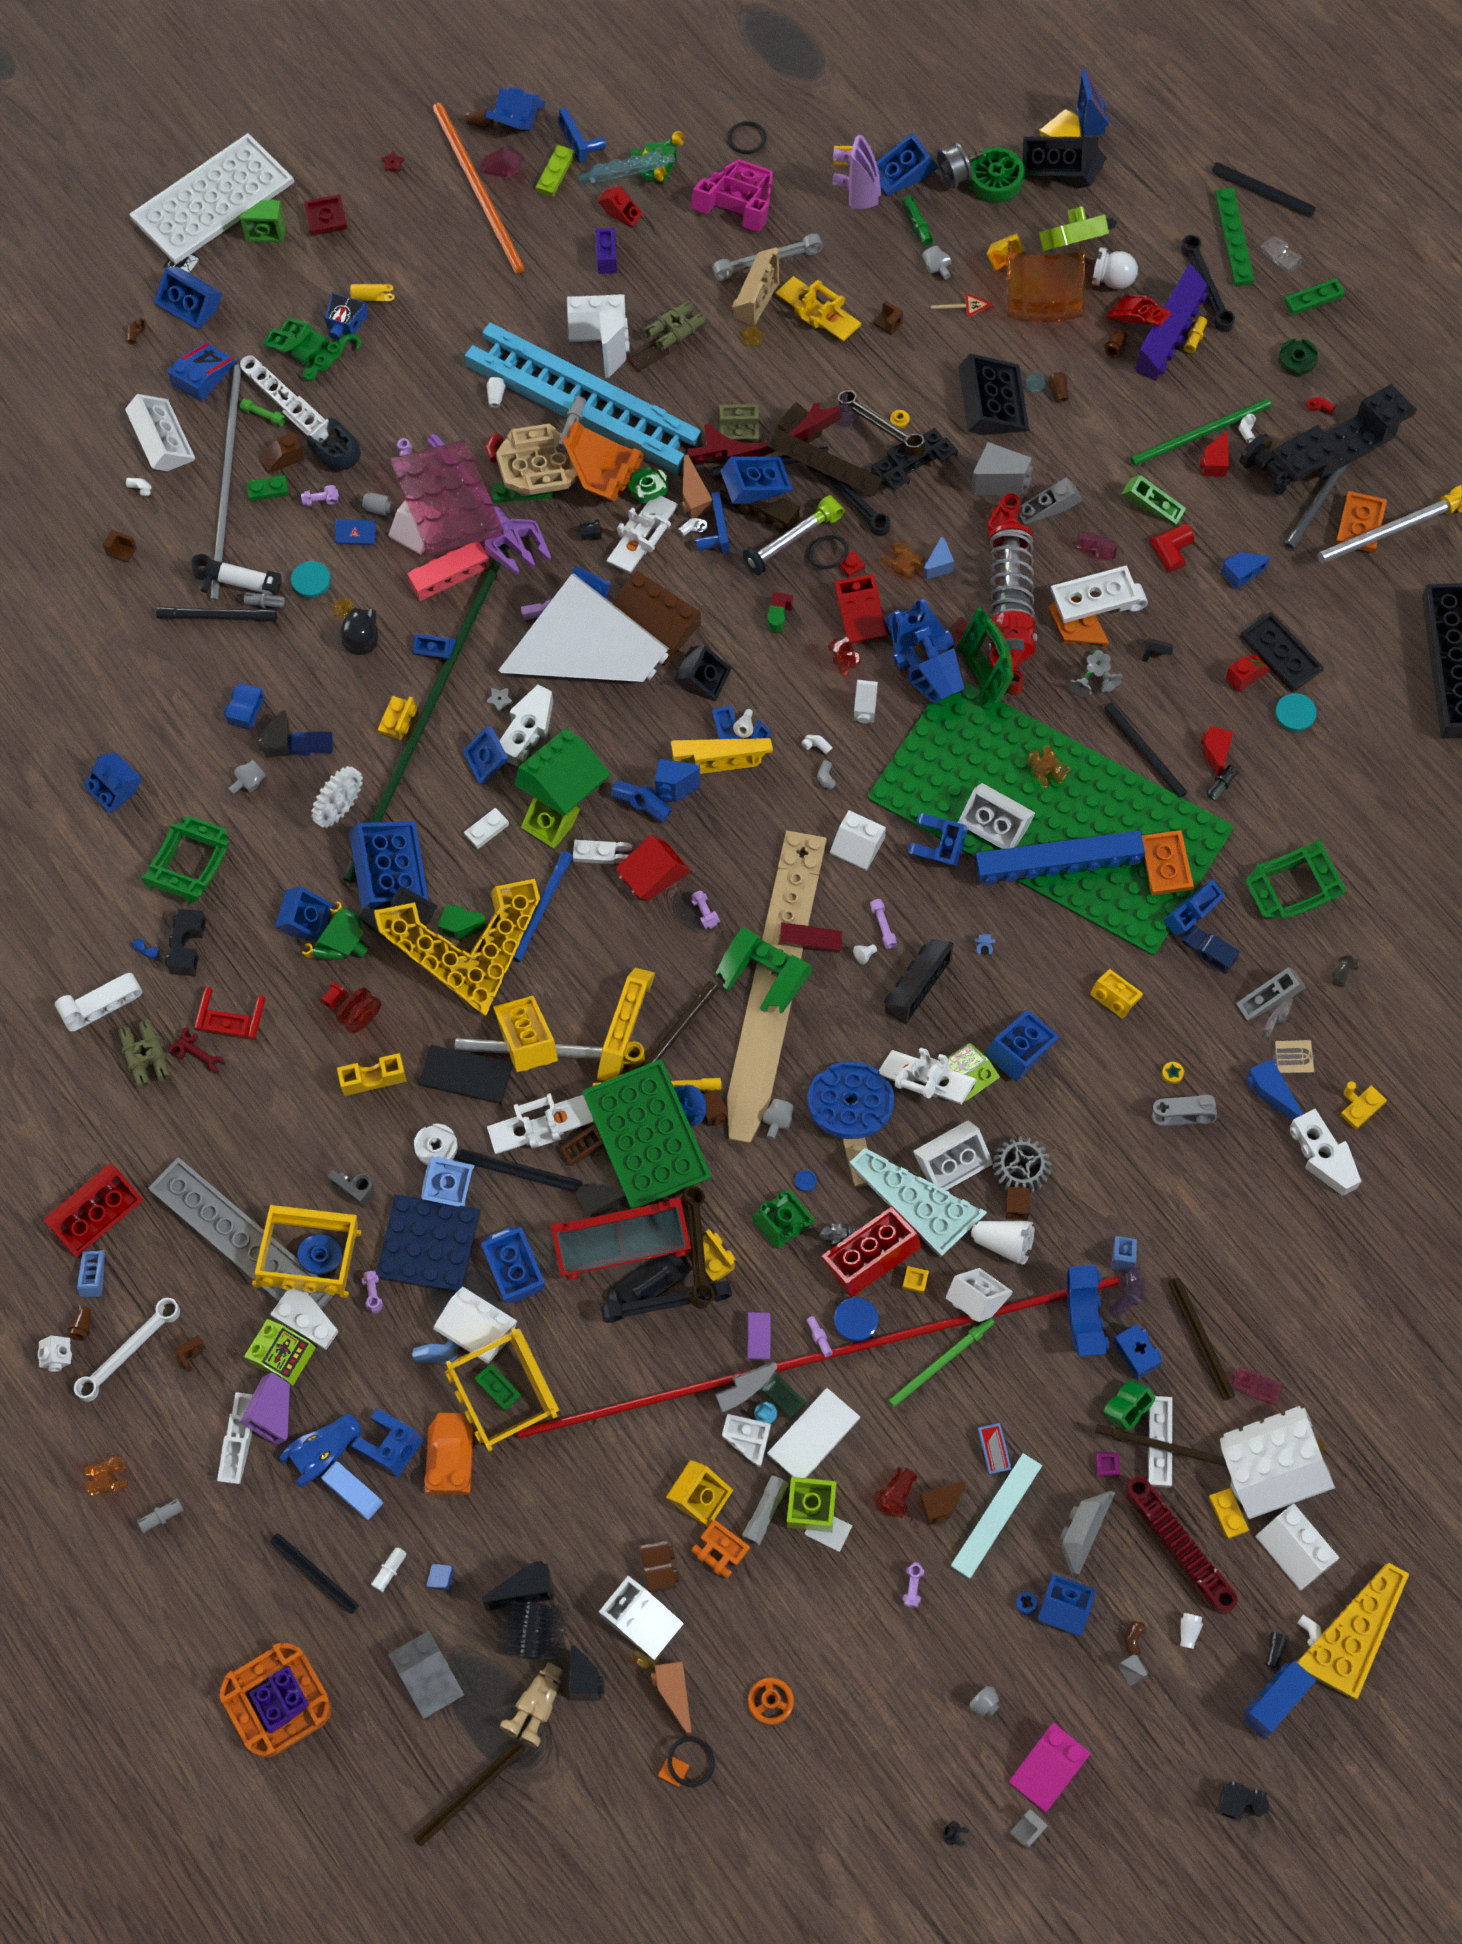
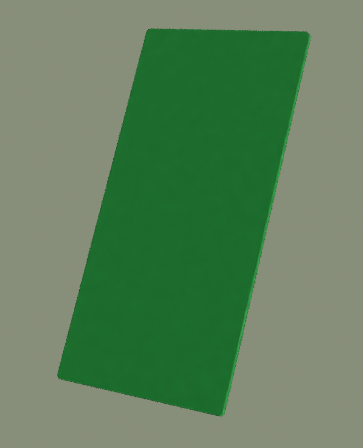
M963 680V692L959 694L956 692L937 704L930 702L869 792L868 799L941 839L943 835L941 830L916 823L918 814L923 813L958 823L974 788L983 783L1035 812L1026 833L1016 847L1141 831L1143 836L1181 830L1193 880V890L1151 895L1144 860L1137 865L1123 864L1116 868L1101 867L1094 871L1086 869L1079 870L1073 874L1064 872L1058 873L1055 876L1042 875L1034 879L1020 878L1016 880L1146 953L1155 955L1171 931L1163 919L1195 892L1232 833L1233 825L1181 797L1179 798L1176 794L1002 701L992 704L987 699H980L981 690ZM970 830L967 832L962 849L963 852L974 858L976 853L1001 850L1000 847Z

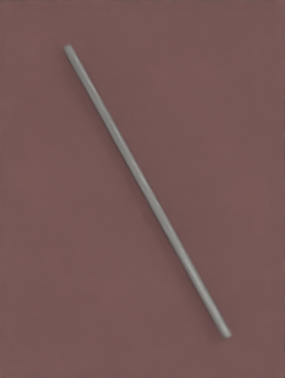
M234 365L227 427L214 560L222 562L241 376L240 365ZM212 580L210 600L217 602L220 582Z

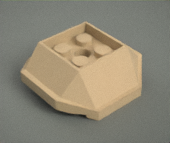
M551 424L511 429L507 438L496 452L505 488L514 490L521 496H529L565 490L578 480L579 476L568 451H561L557 448L562 433L556 431V428Z

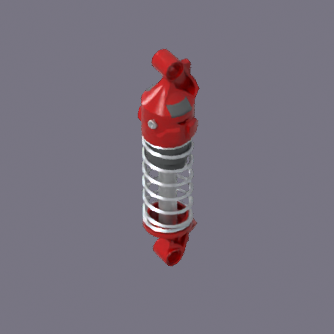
M1015 493L1004 495L998 507L991 508V518L987 524V536L990 538L991 547L994 548L990 553V557L996 561L990 567L991 572L996 574L990 580L991 584L996 587L990 594L996 600L990 607L992 612H994V616L991 619L1003 633L1010 648L1012 672L1014 675L1012 681L1017 682L1009 684L1006 692L1010 695H1017L1022 691L1023 675L1017 668L1035 654V641H1037L1035 612L1032 608L1035 600L1031 594L1034 590L1032 581L1034 572L1031 567L1034 562L1031 555L1034 548L1032 544L1033 532L1015 519L1020 512V498ZM996 551L1004 553V559L995 558L994 553ZM1020 552L1026 553L1025 556L1020 558ZM1028 556L1030 559L1029 565L1022 561ZM1003 563L1004 572L995 571V565ZM1020 564L1026 566V568L1020 571ZM1028 569L1030 572L1029 578L1022 574ZM1003 576L1004 585L995 584V578ZM1020 577L1026 579L1022 584H1020ZM1029 583L1030 590L1028 591L1027 589L1022 588V586ZM991 639V643H989V665L993 670L999 659V654Z

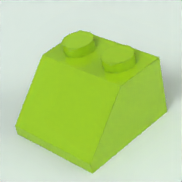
M533 798L521 828L552 848H556L572 828L580 808L576 806L563 816L541 801Z

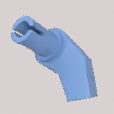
M449 1339L445 1345L428 1344L413 1349L412 1357L416 1363L446 1364L447 1361L450 1360L452 1362L457 1358L456 1352L460 1346Z

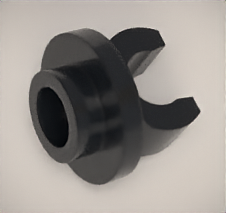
M951 1821L943 1830L944 1841L948 1845L964 1846L966 1842L961 1841L959 1835L960 1832L968 1833L969 1830L965 1827H960L958 1822Z

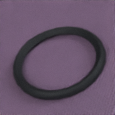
M742 121L735 124L729 130L727 138L734 150L749 154L760 150L764 146L767 136L764 128L758 123ZM742 125H752L762 132L763 139L756 148L743 150L733 144L731 139L733 131Z
M824 536L812 544L808 552V559L816 568L831 569L840 565L846 559L849 546L845 539L840 536ZM836 539L843 543L845 551L837 562L831 565H819L813 560V550L820 542Z
M684 1737L671 1746L667 1757V1765L670 1774L678 1783L687 1787H697L703 1785L711 1778L715 1768V1758L713 1751L705 1741L696 1737ZM696 1742L702 1745L708 1752L710 1768L707 1775L700 1781H684L674 1771L672 1757L675 1749L680 1744Z

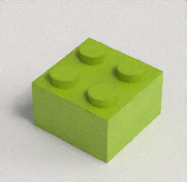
M791 1477L787 1528L832 1532L837 1481Z

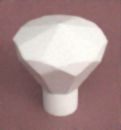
M874 944L868 947L859 945L853 948L856 961L862 965L868 962L871 954L877 952Z

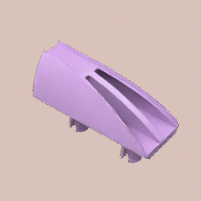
M859 135L855 138L851 152L835 148L833 154V161L849 163V176L834 173L832 185L848 187V205L852 209L874 207L878 205V197L881 196L880 176L875 157L865 138Z

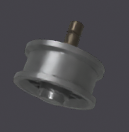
M957 142L952 143L950 148L945 150L940 148L937 150V161L940 171L952 189L958 187V183L963 181L970 182L972 180L970 162L983 157L981 150L966 155L961 145Z

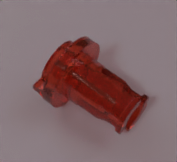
M898 1467L896 1469L897 1473L891 1478L885 1490L878 1489L873 1495L876 1507L888 1516H898L902 1519L908 1510L904 1501L911 1491L913 1482L917 1480V1475L907 1467L904 1472Z

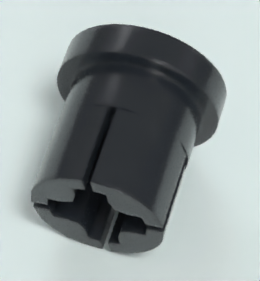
M599 519L594 520L592 523L579 525L582 540L602 539Z

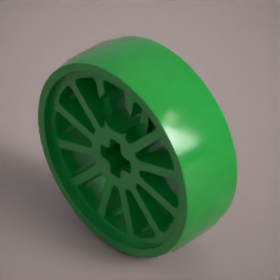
M992 147L982 150L983 157L970 163L972 180L969 182L971 191L978 198L986 202L1002 203L1011 200L1020 192L1024 183L1025 170L1022 160L1017 154L1005 148Z

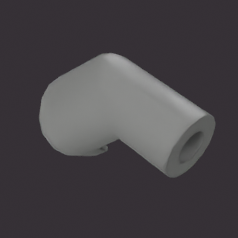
M824 760L818 771L817 780L822 787L831 790L835 786V780L829 774L832 763Z

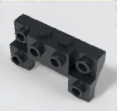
M933 428L922 435L925 440V451L923 454L911 456L907 454L903 443L898 446L895 445L889 449L885 458L871 465V472L883 478L882 482L893 492H896V489L900 486L910 483V478L907 475L931 461L932 456H935L943 464L947 458L952 455H958L957 448L947 437L943 438L937 429Z

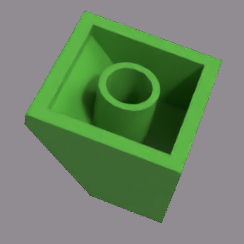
M261 200L240 215L246 241L284 243L286 222L279 200Z

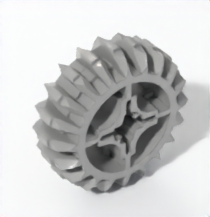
M1020 1136L1018 1142L1011 1138L1009 1141L1010 1145L1004 1142L1002 1148L997 1149L996 1153L998 1155L993 1157L995 1163L992 1169L996 1170L994 1177L1000 1178L998 1181L999 1185L1006 1183V1190L1013 1185L1014 1187L1022 1185V1188H1030V1193L1034 1192V1187L1041 1189V1183H1046V1176H1050L1051 1171L1048 1168L1051 1167V1162L1047 1161L1050 1157L1049 1154H1043L1045 1147L1038 1148V1141L1031 1144L1029 1137L1026 1142H1023ZM1022 1152L1028 1153L1032 1156H1025ZM1013 1154L1014 1162L1005 1167L1004 1161L1009 1155ZM1018 1163H1023V1165L1025 1164V1169L1021 1168V1166L1018 1167ZM1039 1164V1172L1030 1178V1170ZM1013 1175H1017L1021 1179L1014 1178Z

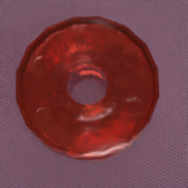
M360 988L341 1004L336 1014V1020L340 1024L345 1025L349 1033H357L375 1018L380 1010L381 1000L372 996L368 988Z

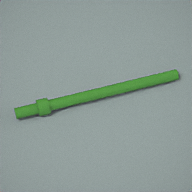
M992 1318L986 1319L979 1326H974L970 1329L967 1336L888 1400L893 1407L898 1405L973 1341L977 1342L981 1339L983 1333L995 1324Z

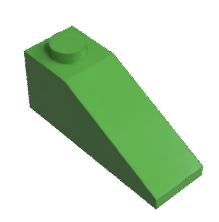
M1141 475L1131 478L1121 493L1124 498L1135 506L1174 525H1177L1186 510L1184 506Z

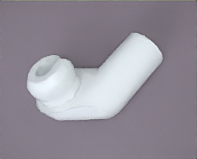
M1247 414L1246 417H1243L1239 425V431L1247 443L1255 439L1251 432L1256 421L1253 414Z
M691 518L677 530L682 537L690 531L703 532L707 528V522L702 519Z

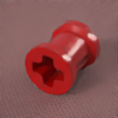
M331 982L329 991L319 1000L327 1008L336 1010V1004L342 996H346L347 992L340 985Z

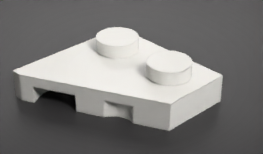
M727 1414L722 1438L757 1467H761L771 1424Z

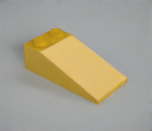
M534 996L493 1006L516 1072L527 1071L534 1067L549 1065L558 1061L553 1036Z

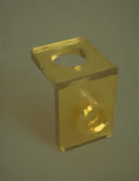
M640 1648L638 1651L634 1650L632 1655L634 1660H636L635 1663L640 1667L655 1669V1665H657L664 1649L655 1660L646 1656Z

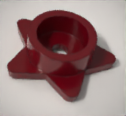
M392 151L388 157H382L381 161L385 164V171L396 172L401 170V163L405 161V158L397 156Z

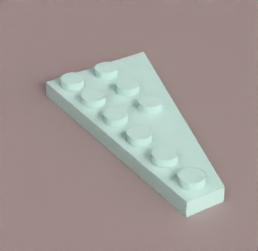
M866 1148L848 1164L890 1207L892 1206L940 1258L974 1224L987 1214L981 1208L978 1209L970 1205L969 1202L951 1195L939 1186L909 1173L908 1170L902 1167L899 1168Z

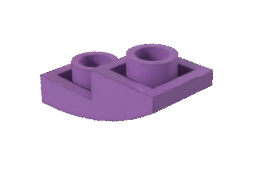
M747 1312V1358L770 1359V1313Z

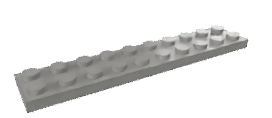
M178 1157L148 1187L149 1191L246 1275L255 1280V1269L264 1230ZM271 1237L264 1271L318 1277L316 1274L306 1271L293 1254ZM261 1285L278 1302L287 1291L282 1287L272 1286L266 1288ZM324 1292L308 1293L320 1309L334 1296Z

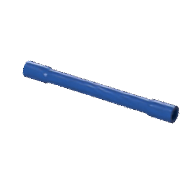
M562 851L535 907L530 922L523 933L512 958L513 961L521 962L563 874L573 859V855L569 852Z

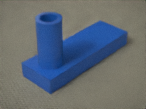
M567 108L559 109L558 123L570 146L575 150V155L580 163L587 161L588 152L606 148L604 137L584 141Z
M716 492L712 493L719 535L696 539L698 551L721 546L722 553L724 554L730 552L720 493Z

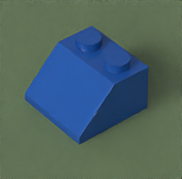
M659 759L655 777L656 796L663 802H678L700 788V765Z
M301 886L288 889L285 892L275 928L293 937L317 941L327 926L330 908H332L333 904Z
M1052 1574L1037 1620L1042 1621L1046 1625L1063 1629L1070 1634L1082 1636L1096 1590Z

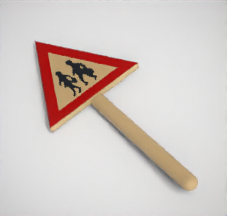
M964 292L965 304L932 305L930 309L966 308L968 319L994 305V303Z

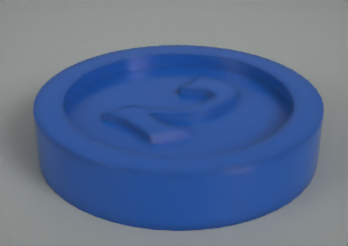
M809 1170L800 1171L795 1178L796 1187L803 1192L813 1190L817 1184L815 1174Z

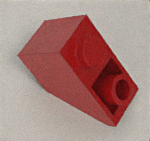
M620 185L607 188L597 200L609 216L630 227L643 214Z

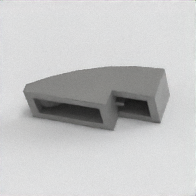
M772 1362L732 1377L735 1386L715 1394L721 1411L725 1412L736 1407L756 1393L770 1379L777 1369V1364Z

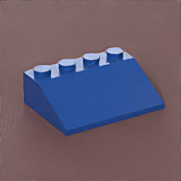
M415 821L357 823L349 831L362 910L366 905L377 909L390 908L391 902L400 886L428 900Z

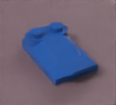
M508 1227L487 1236L486 1241L481 1243L505 1303L520 1301L537 1294L546 1287L522 1227L517 1229Z

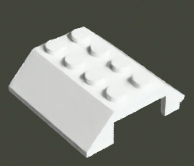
M1295 1407L1285 1411L1286 1415L1276 1414L1265 1418L1264 1423L1257 1421L1244 1426L1242 1431L1236 1429L1227 1432L1220 1439L1221 1449L1232 1481L1249 1519L1335 1488L1305 1408Z

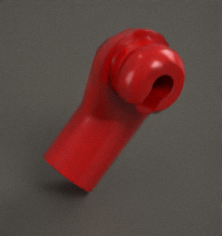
M1314 397L1306 402V407L1310 411L1323 409L1331 414L1336 405L1322 397Z
M497 433L490 436L485 446L490 462L497 461L496 447L503 443L502 435Z

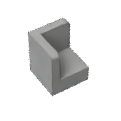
M1029 1809L1010 1833L1028 1850L1048 1825Z

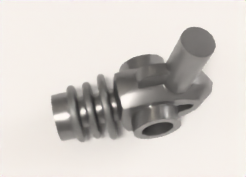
M831 1224L830 1227H824L819 1235L823 1240L831 1241V1245H837L860 1228L857 1227L855 1230V1227H852L851 1230L850 1226L846 1229L843 1224Z

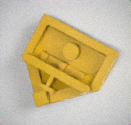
M1065 109L1040 129V134L1042 137H1081L1079 116Z

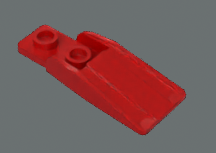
M1124 295L1107 314V318L1130 323L1161 326L1171 315V312L1168 309L1160 308L1154 300L1147 296Z

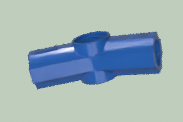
M618 780L614 783L611 791L613 799L629 803L638 810L643 809L661 824L671 814L672 808L655 796V792L651 787H638Z

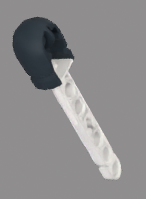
M246 356L241 360L240 366L244 373L251 380L253 379L255 384L283 409L282 412L308 436V447L326 464L335 470L343 471L350 469L358 462L361 455L359 442L333 417L325 420L303 398L293 394L266 367L262 366L255 357ZM254 362V366L251 369L245 368L248 363ZM261 373L266 374L263 380L257 379ZM271 385H278L275 391H269ZM283 394L288 400L282 399L280 395ZM302 407L299 413H293L294 408ZM308 418H314L312 424H305V421ZM334 433H336L337 437H339L340 439H335L333 437L331 440L327 442L329 447L324 448L322 444Z

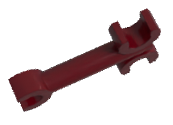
M185 1027L181 1032L182 1037L178 1039L177 1043H173L169 1047L170 1054L179 1049L180 1052L177 1056L181 1060L185 1057V1050L209 1064L211 1071L218 1074L219 1071L214 1065L217 1062L224 1065V1059L220 1056L212 1057L193 1045L198 1040V1035L194 1033L192 1037H187L190 1031Z

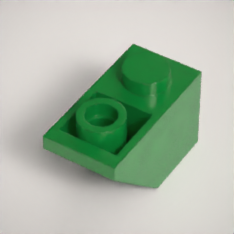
M446 904L437 927L440 935L459 941L484 930L487 922L486 917L479 912H469L461 906Z

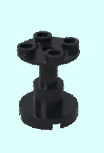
M1264 433V436L1262 434L1257 436L1245 448L1247 453L1245 456L1241 454L1239 463L1245 469H1249L1255 464L1263 471L1268 469L1277 477L1271 491L1273 494L1280 496L1291 482L1295 483L1296 481L1271 456L1272 451L1270 447L1273 439L1267 433Z

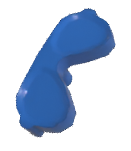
M143 939L132 941L133 947L137 952L150 959L158 957V947L145 949Z

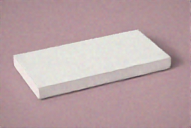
M826 1388L769 1450L767 1455L792 1477L807 1478L860 1420V1416Z

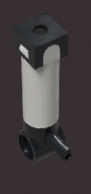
M196 554L191 560L193 576L203 581L200 589L203 593L208 592L212 580L260 593L266 592L267 595L278 596L282 585L280 573L267 571V574L212 560L206 554Z

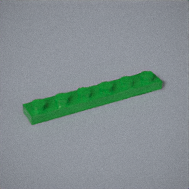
M1234 188L1215 190L1214 195L1234 287L1253 285L1254 276Z

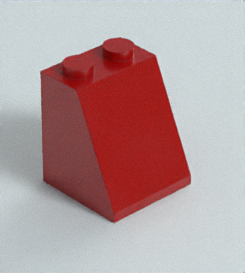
M652 834L616 867L620 873L618 875L619 878L626 885L629 884L632 887V894L637 899L641 898L646 901L651 900L691 871L667 841Z

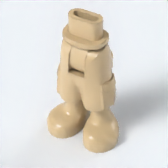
M548 1662L544 1670H540L528 1690L518 1700L516 1704L518 1713L512 1720H503L499 1726L500 1729L508 1735L517 1738L527 1716L531 1715L532 1718L519 1740L537 1748L541 1742L540 1737L537 1735L540 1723L547 1722L552 1712V1704L561 1684L559 1679L564 1671Z

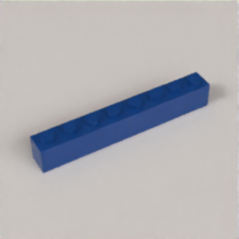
M1141 831L979 852L976 853L975 866L979 884L992 885L998 881L1013 882L1020 878L1034 879L1042 875L1055 876L1058 873L1064 872L1073 874L1079 870L1086 869L1094 871L1101 867L1116 868L1123 864L1137 865L1143 862L1145 849Z

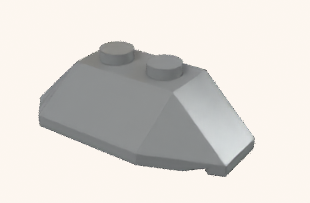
M1113 1491L1080 1502L1079 1507L1074 1506L1069 1516L1072 1523L1069 1528L1065 1526L1059 1538L1063 1540L1061 1549L1072 1577L1075 1579L1079 1576L1115 1492Z

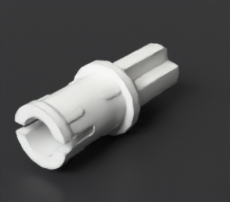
M398 1547L393 1550L386 1563L381 1565L382 1569L373 1583H371L374 1588L384 1592L392 1577L397 1575L396 1571L406 1557V1552Z

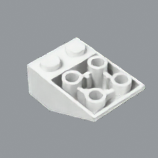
M629 1576L626 1577L599 1611L603 1620L653 1660L658 1657L683 1625L663 1604Z

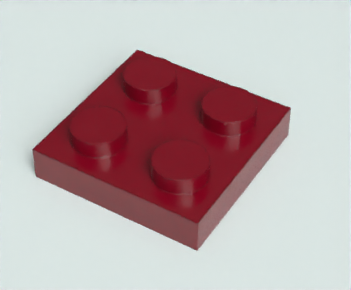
M341 194L304 201L311 236L348 229Z

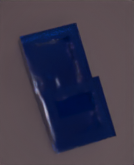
M332 732L289 734V754L309 756L311 752L331 754L333 751Z

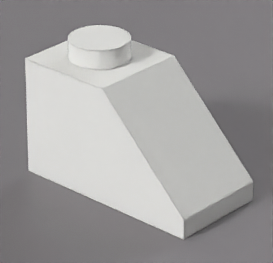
M857 680L854 721L874 723L878 682Z

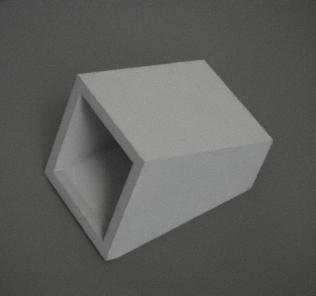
M988 442L973 472L971 495H1006L1008 493L1022 495L1024 489L1029 488L1032 477H1030L1033 471L1031 466L1032 458Z

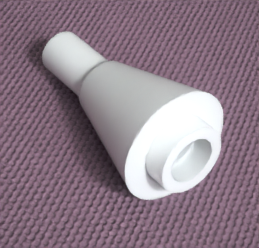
M746 709L744 715L735 722L733 730L737 736L746 738L753 733L752 710Z

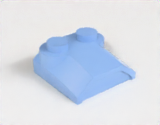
M431 1156L424 1177L421 1198L458 1207L465 1206V1199L474 1165L445 1159L440 1156Z

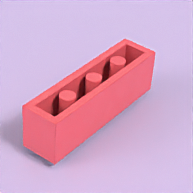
M479 540L468 542L463 547L452 550L438 559H433L428 564L412 569L407 575L409 584L419 601H422L487 570L490 562Z

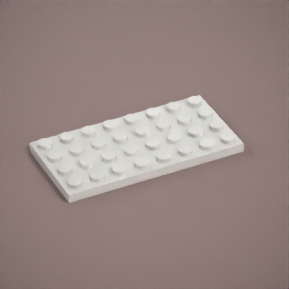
M247 133L129 215L138 227L177 264L240 221V215L261 200H270L292 185L294 179Z

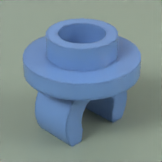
M979 934V938L974 939V942L979 943L976 948L977 953L981 954L982 946H988V953L992 954L993 947L990 943H995V939L991 938L990 934Z

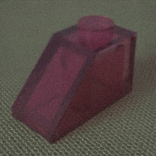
M506 145L486 155L480 171L485 174L509 178L520 173L524 157L512 147Z

